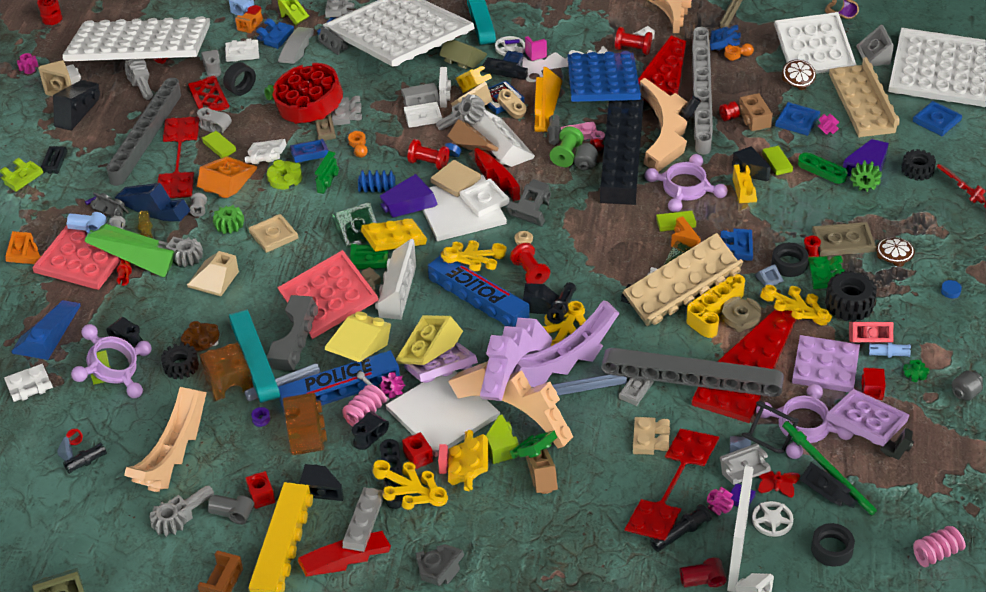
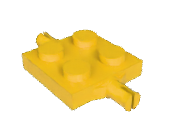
M467 430L465 431V441L449 448L448 482L452 486L464 482V490L470 491L473 490V479L488 471V438L484 434L473 438V431Z

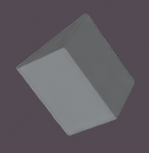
M881 24L858 43L856 47L862 59L867 57L872 66L891 64L894 45L885 27Z

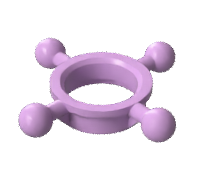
M699 154L692 155L689 162H680L672 165L662 174L658 173L654 168L647 169L644 174L648 182L663 181L665 192L673 197L668 203V208L673 213L679 212L682 209V200H695L702 197L706 192L714 193L717 198H723L728 193V189L724 184L713 186L708 182L706 172L701 167L703 158ZM690 174L699 178L701 183L695 186L684 187L673 183L671 179L676 175Z
M85 325L82 328V336L87 340H91L94 345L90 348L86 357L88 367L77 366L73 368L71 372L72 379L76 382H83L87 375L93 374L98 379L108 383H124L129 397H140L143 388L139 383L133 382L131 377L136 370L137 355H149L152 349L150 343L140 341L134 348L127 341L118 337H98V330L94 325ZM104 348L116 349L126 356L129 367L124 370L108 368L98 360L96 352Z
M812 384L807 388L808 396L794 397L787 401L783 407L776 409L786 415L799 408L811 409L817 412L823 419V423L815 428L796 426L798 431H802L807 436V440L810 443L824 439L829 432L837 433L843 440H849L854 435L851 431L826 420L829 410L819 400L823 395V389L818 384ZM757 406V409H756V412H757V413H758V411H759V409H760V406ZM764 409L761 418H769L770 416L779 418V427L783 434L788 436L789 433L782 425L789 420ZM793 441V443L787 446L786 453L790 458L798 459L803 454V448Z

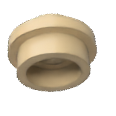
M520 231L515 235L517 245L521 243L531 244L533 241V235L528 231Z

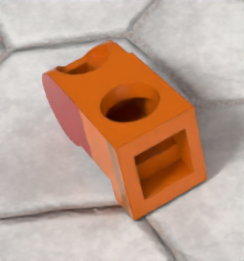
M258 5L248 7V11L243 16L238 15L235 18L238 31L252 33L259 26L263 17L261 7Z

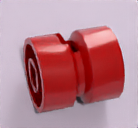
M58 0L37 1L43 24L55 25L61 22L62 14Z

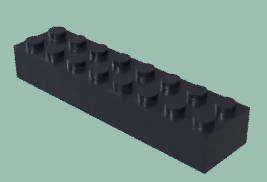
M641 98V100L609 101L600 184V203L636 205L644 98Z

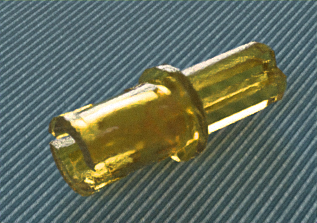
M142 210L138 215V229L141 235L149 236V238L153 239L151 230L153 224L150 222L149 213Z

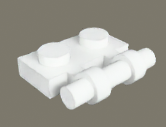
M246 39V41L238 42L237 40H232V42L225 43L227 62L259 59L258 40Z
M285 139L253 143L248 150L249 156L245 157V162L259 164L262 161L273 162L280 159V154L287 145Z
M43 364L4 377L14 402L21 399L22 401L27 400L29 396L38 393L41 395L46 393V390L53 388Z

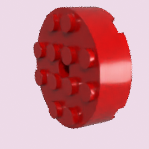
M312 63V66L303 67V65H299L285 72L275 82L272 94L280 115L285 120L298 124L322 120L326 115L337 109L343 98V89L334 68L324 63Z

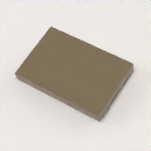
M867 222L812 226L813 235L821 240V245L818 247L820 256L876 252V245Z

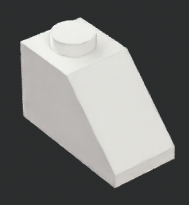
M751 573L747 578H742L737 582L735 592H772L774 576L771 574Z

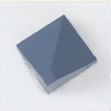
M775 264L755 274L756 278L764 286H774L784 281Z
M67 436L63 438L57 450L58 456L64 461L73 458L72 447Z
M730 436L729 453L751 446V440L745 437Z

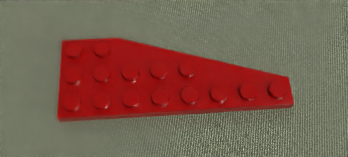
M775 309L717 362L774 369L797 319L791 316L792 311H778ZM698 387L692 398L691 405L750 423L758 406L756 402L761 400L762 395Z

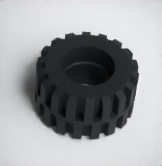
M843 271L841 274H835L834 277L830 278L827 285L826 309L830 310L829 313L831 315H836V318H842L843 321L851 320L855 322L856 320H864V317H869L870 313L873 312L877 293L874 281L869 280L867 275L864 276L860 272Z

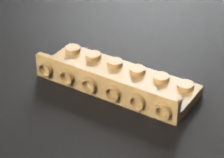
M867 57L863 58L862 65L829 69V76L858 137L896 133L897 126L899 125V116L895 114L894 107L890 104L888 95L885 94L883 85L879 82L878 75L874 72L872 63H869Z
M718 233L626 288L623 294L646 326L652 323L656 325L663 320V316L674 314L679 310V306L683 304L685 306L694 301L695 296L704 294L713 285L717 286L720 282L723 283L727 276L738 274L741 271L743 261L742 259H736Z

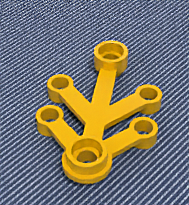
M470 240L467 248L462 252L463 244L453 242L452 247L444 248V251L441 252V258L447 263L458 261L468 264L469 269L472 271H479L481 262L485 263L487 269L495 270L497 266L495 259H502L506 254L507 247L500 243H494L491 250H478L479 243ZM482 256H492L495 259L486 258Z
M765 285L762 288L760 294L762 299L770 302L775 301L774 308L778 311H792L791 316L795 319H813L816 324L823 326L827 325L832 319L829 311L818 305V296L807 294L804 302L800 296L801 289L797 286H790L788 295L793 299L778 293L773 285Z
M572 301L568 304L569 310L564 315L566 320L560 324L551 323L547 319V314L545 315L544 323L547 326H543L548 334L559 331L555 340H552L551 346L565 339L568 332L571 335L577 330L573 324L575 319L580 326L585 323L586 320L583 316L585 314V307L581 302Z
M377 460L374 462L372 472L375 478H388L402 485L400 487H385L383 491L384 499L392 501L396 495L421 494L420 496L406 495L403 497L402 507L407 510L413 509L415 504L430 503L434 506H443L447 503V492L444 488L437 487L432 472H422L421 479L419 480L415 471V465L411 462H406L403 464L402 473L409 477L407 479L390 471V464L387 461ZM421 482H422L423 484L427 485L428 488L422 486V485H421Z

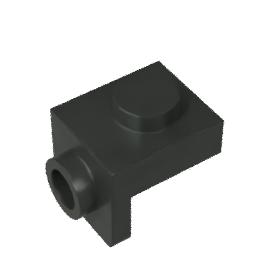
M905 427L896 442L889 440L884 446H880V450L886 456L899 460L905 451L909 452L913 446V431Z

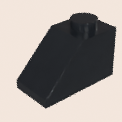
M752 146L733 152V169L734 165L739 164L740 172H744L746 165H748L751 178L762 181L769 180L771 166Z
M525 283L523 301L529 304V313L547 314L551 309L552 303L558 300L559 295L545 284Z
M317 464L304 465L299 484L309 485L310 494H313V498L343 501L342 484L326 466Z

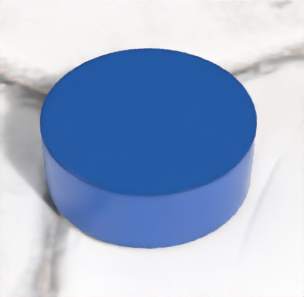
M446 143L445 146L450 151L449 155L459 157L461 148L455 144Z
M948 280L942 284L941 293L947 298H957L960 296L962 287L958 282Z

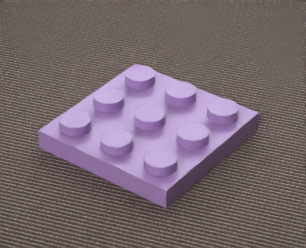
M800 335L792 383L806 386L818 384L824 389L843 392L852 391L855 384L860 344Z
M457 342L454 347L425 365L404 364V368L419 381L427 383L440 375L448 376L453 374L455 370L471 368L472 364L478 362L475 354Z
M853 389L828 412L826 420L851 431L855 435L862 436L876 445L884 446L908 421L909 414Z

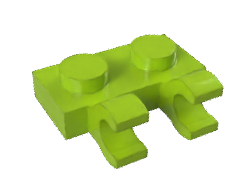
M20 158L13 161L17 165L14 168V172H11L6 167L0 169V173L3 174L1 179L4 181V184L15 192L43 174L41 167L32 161L25 163Z

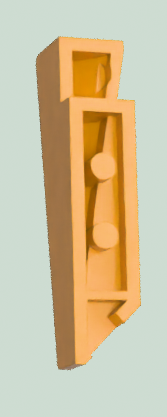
M543 67V77H536L535 132H548L549 117L554 114L563 82L560 77L547 67Z

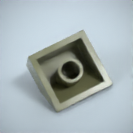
M456 40L444 42L439 56L445 58V62L450 64L456 62L458 67L466 70L467 67L474 69L487 55V53Z
M78 568L50 577H44L34 581L32 584L34 592H85Z

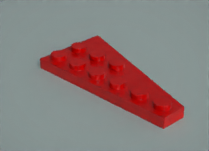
M671 35L638 78L639 85L640 81L646 78L671 96L674 93L678 95L686 41Z

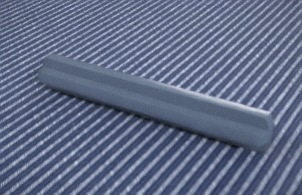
M317 363L278 377L275 379L277 386L279 387L319 374L320 368ZM254 387L245 391V397L248 401L258 399Z
M608 374L553 384L552 386L556 390L557 395L560 396L627 383V377Z

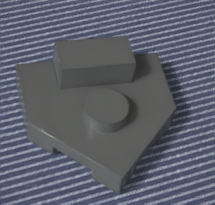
M446 544L437 546V549L426 553L424 551L415 553L421 579L440 586L442 583H450L460 570L458 563L464 556L463 550Z

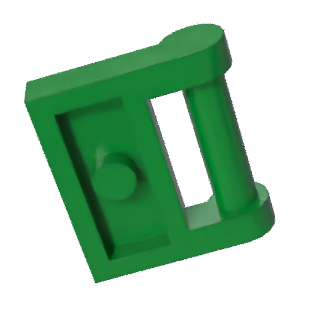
M351 243L350 260L357 269H367L369 267L371 269L387 268L389 250L375 252L370 244L357 245V243Z

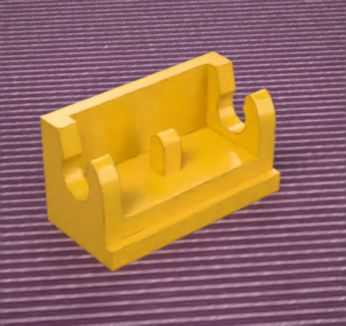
M481 66L475 70L471 69L455 78L463 93L492 78L490 74L480 75V71L485 67Z
M739 164L734 165L733 183L739 203L757 202L756 189L752 183L749 166L746 165V170L740 172Z

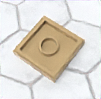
M453 160L433 175L430 180L432 184L459 197L460 191L471 187L481 179V174Z
M281 214L248 228L249 233L266 253L298 239V233Z

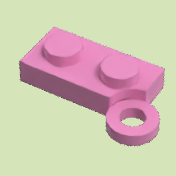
M594 122L568 125L579 129L584 136V140L593 138L605 139V133L596 131Z

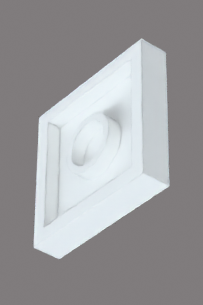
M491 179L460 191V198L478 217L509 203V197Z

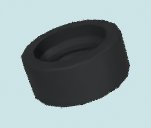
M243 62L234 63L225 72L223 84L233 94L238 96L244 95L254 86L256 80L255 71ZM244 72L243 80L235 86L236 78Z
M782 243L773 250L771 265L775 264L782 276L796 277L806 271L809 255L807 250L799 244ZM791 256L800 261L797 263H786L780 258Z
M823 524L813 533L811 551L816 560L824 565L832 567L842 566L852 558L855 539L849 529L840 524ZM825 538H835L842 541L846 549L840 552L828 551L820 545V541Z

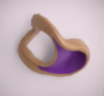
M832 0L825 8L827 14L838 12L839 16L845 19H852L859 12V6L853 0H843V6L839 11L831 9L837 0Z

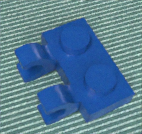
M268 18L264 22L268 26L265 29L259 27L256 30V33H259L257 40L264 41V45L279 49L294 32V26L282 22L276 24L272 19Z
M738 25L711 31V50H721L728 44L732 46L739 45L741 33L733 32L738 30Z
M733 228V232L725 230L720 232L721 239L737 260L752 261V230Z

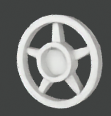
M515 36L502 37L496 41L495 50L503 56L507 53L505 51L523 53L525 51V42ZM519 39L523 47H518L517 43L505 44V40ZM501 43L504 47L498 48V45Z
M769 501L760 503L754 509L752 522L760 533L777 537L791 530L793 514L785 504ZM767 507H777V509L769 510ZM762 509L765 513L764 517L756 519V514ZM782 510L787 513L789 519L781 516ZM759 523H765V525L772 528V531L762 528ZM781 523L789 524L785 529L776 531V527L780 526Z

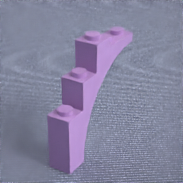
M602 301L595 312L576 331L545 350L524 355L516 364L512 373L522 370L530 386L535 387L546 383L552 372L568 375L578 359L593 362L603 347L600 343L619 315V312L609 302Z
M518 318L516 327L504 326L502 336L491 335L486 353L489 360L480 392L482 399L502 401L507 382L520 359L527 353L533 354L551 347L552 337L537 319Z

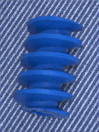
M361 170L358 178L359 193L362 187L365 193L369 191V188L372 193H375L376 188L379 193H382L383 188L385 191H388L396 186V179L392 170H390L389 175H386L385 170L382 171L381 175H379L378 170L375 171L374 175H372L371 170L368 171L367 175H365L364 170Z

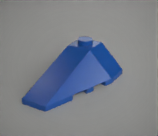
M62 300L19 338L12 350V354L48 360L80 308V303Z

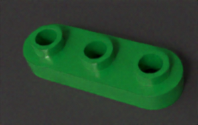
M802 153L798 157V166L836 184L844 183L847 180L848 171L837 164L811 153Z

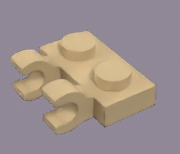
M635 417L633 454L654 455V450L668 451L670 420L661 419L656 422V418Z

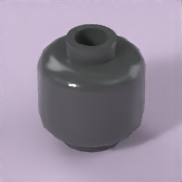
M589 143L579 145L576 148L574 164L581 170L592 169L596 165L597 149Z
M966 370L952 381L953 394L958 399L972 400L983 390L982 377L975 371Z

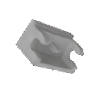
M434 83L401 89L405 107L437 102L438 106L440 105L438 89Z
M757 443L720 457L722 475L735 485L743 481L745 466L753 467V477L771 471L770 465L764 460L768 455Z

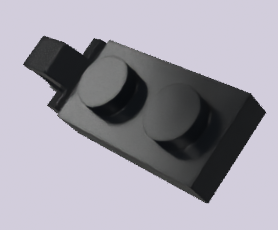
M488 57L482 65L485 68L481 72L513 77L520 80H526L528 77V68L521 67L516 62Z
M812 462L799 479L839 506L844 502L849 507L854 508L858 502L848 495L851 490L845 484Z

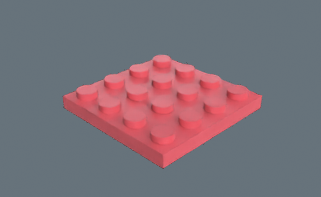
M66 225L32 268L34 273L99 290L120 263V258L86 243L85 238L88 234L86 231L68 229Z
M343 250L278 287L280 294L287 304L291 295L313 297L318 306V314L314 317L312 329L308 333L312 339L379 300L377 294Z

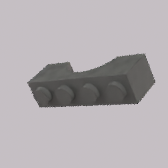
M290 296L285 312L290 321L294 323V326L286 337L272 342L267 354V360L272 369L294 371L296 364L299 363L300 354L306 345V338L312 329L314 317L318 314V306L311 296Z

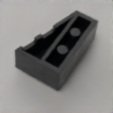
M80 80L54 94V127L72 131L99 100V84Z

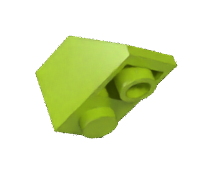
M502 414L497 417L486 435L488 438V454L493 464L512 459L510 450L519 444L517 437L512 435L510 422H506Z

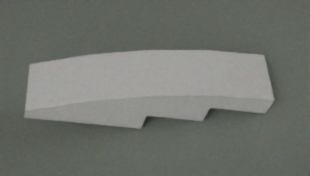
M298 27L288 38L278 58V62L294 64L303 57L304 49L309 45V38L314 35V28Z

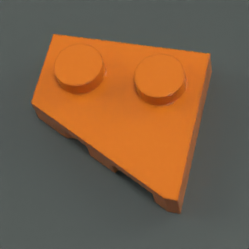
M12 231L5 256L6 262L35 264L41 256L36 243H34L32 234Z

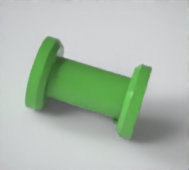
M571 126L564 127L559 135L561 144L554 147L550 152L551 161L560 167L572 165L574 161L572 151L581 145L584 140L582 132Z

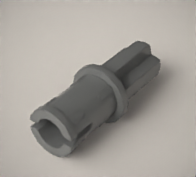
M553 115L549 117V127L547 129L549 143L553 144V146L559 143V134L561 132L560 117L558 115H554V120Z

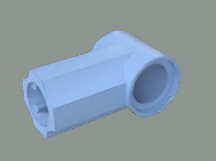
M94 212L91 216L69 213L67 217L68 229L84 230L87 233L90 230L95 231L107 222L106 216L100 212Z

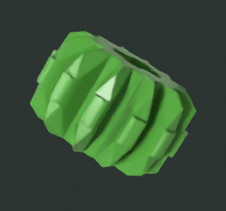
M864 160L863 165L857 163L856 168L851 170L850 180L853 181L854 187L859 186V191L863 188L867 192L869 188L875 190L876 185L881 183L882 173L879 171V166L873 167V161L867 164Z
M226 205L224 208L219 207L218 211H214L213 224L218 232H223V234L229 232L231 234L233 231L238 232L240 228H243L244 215L239 207L235 208L234 205L228 207Z

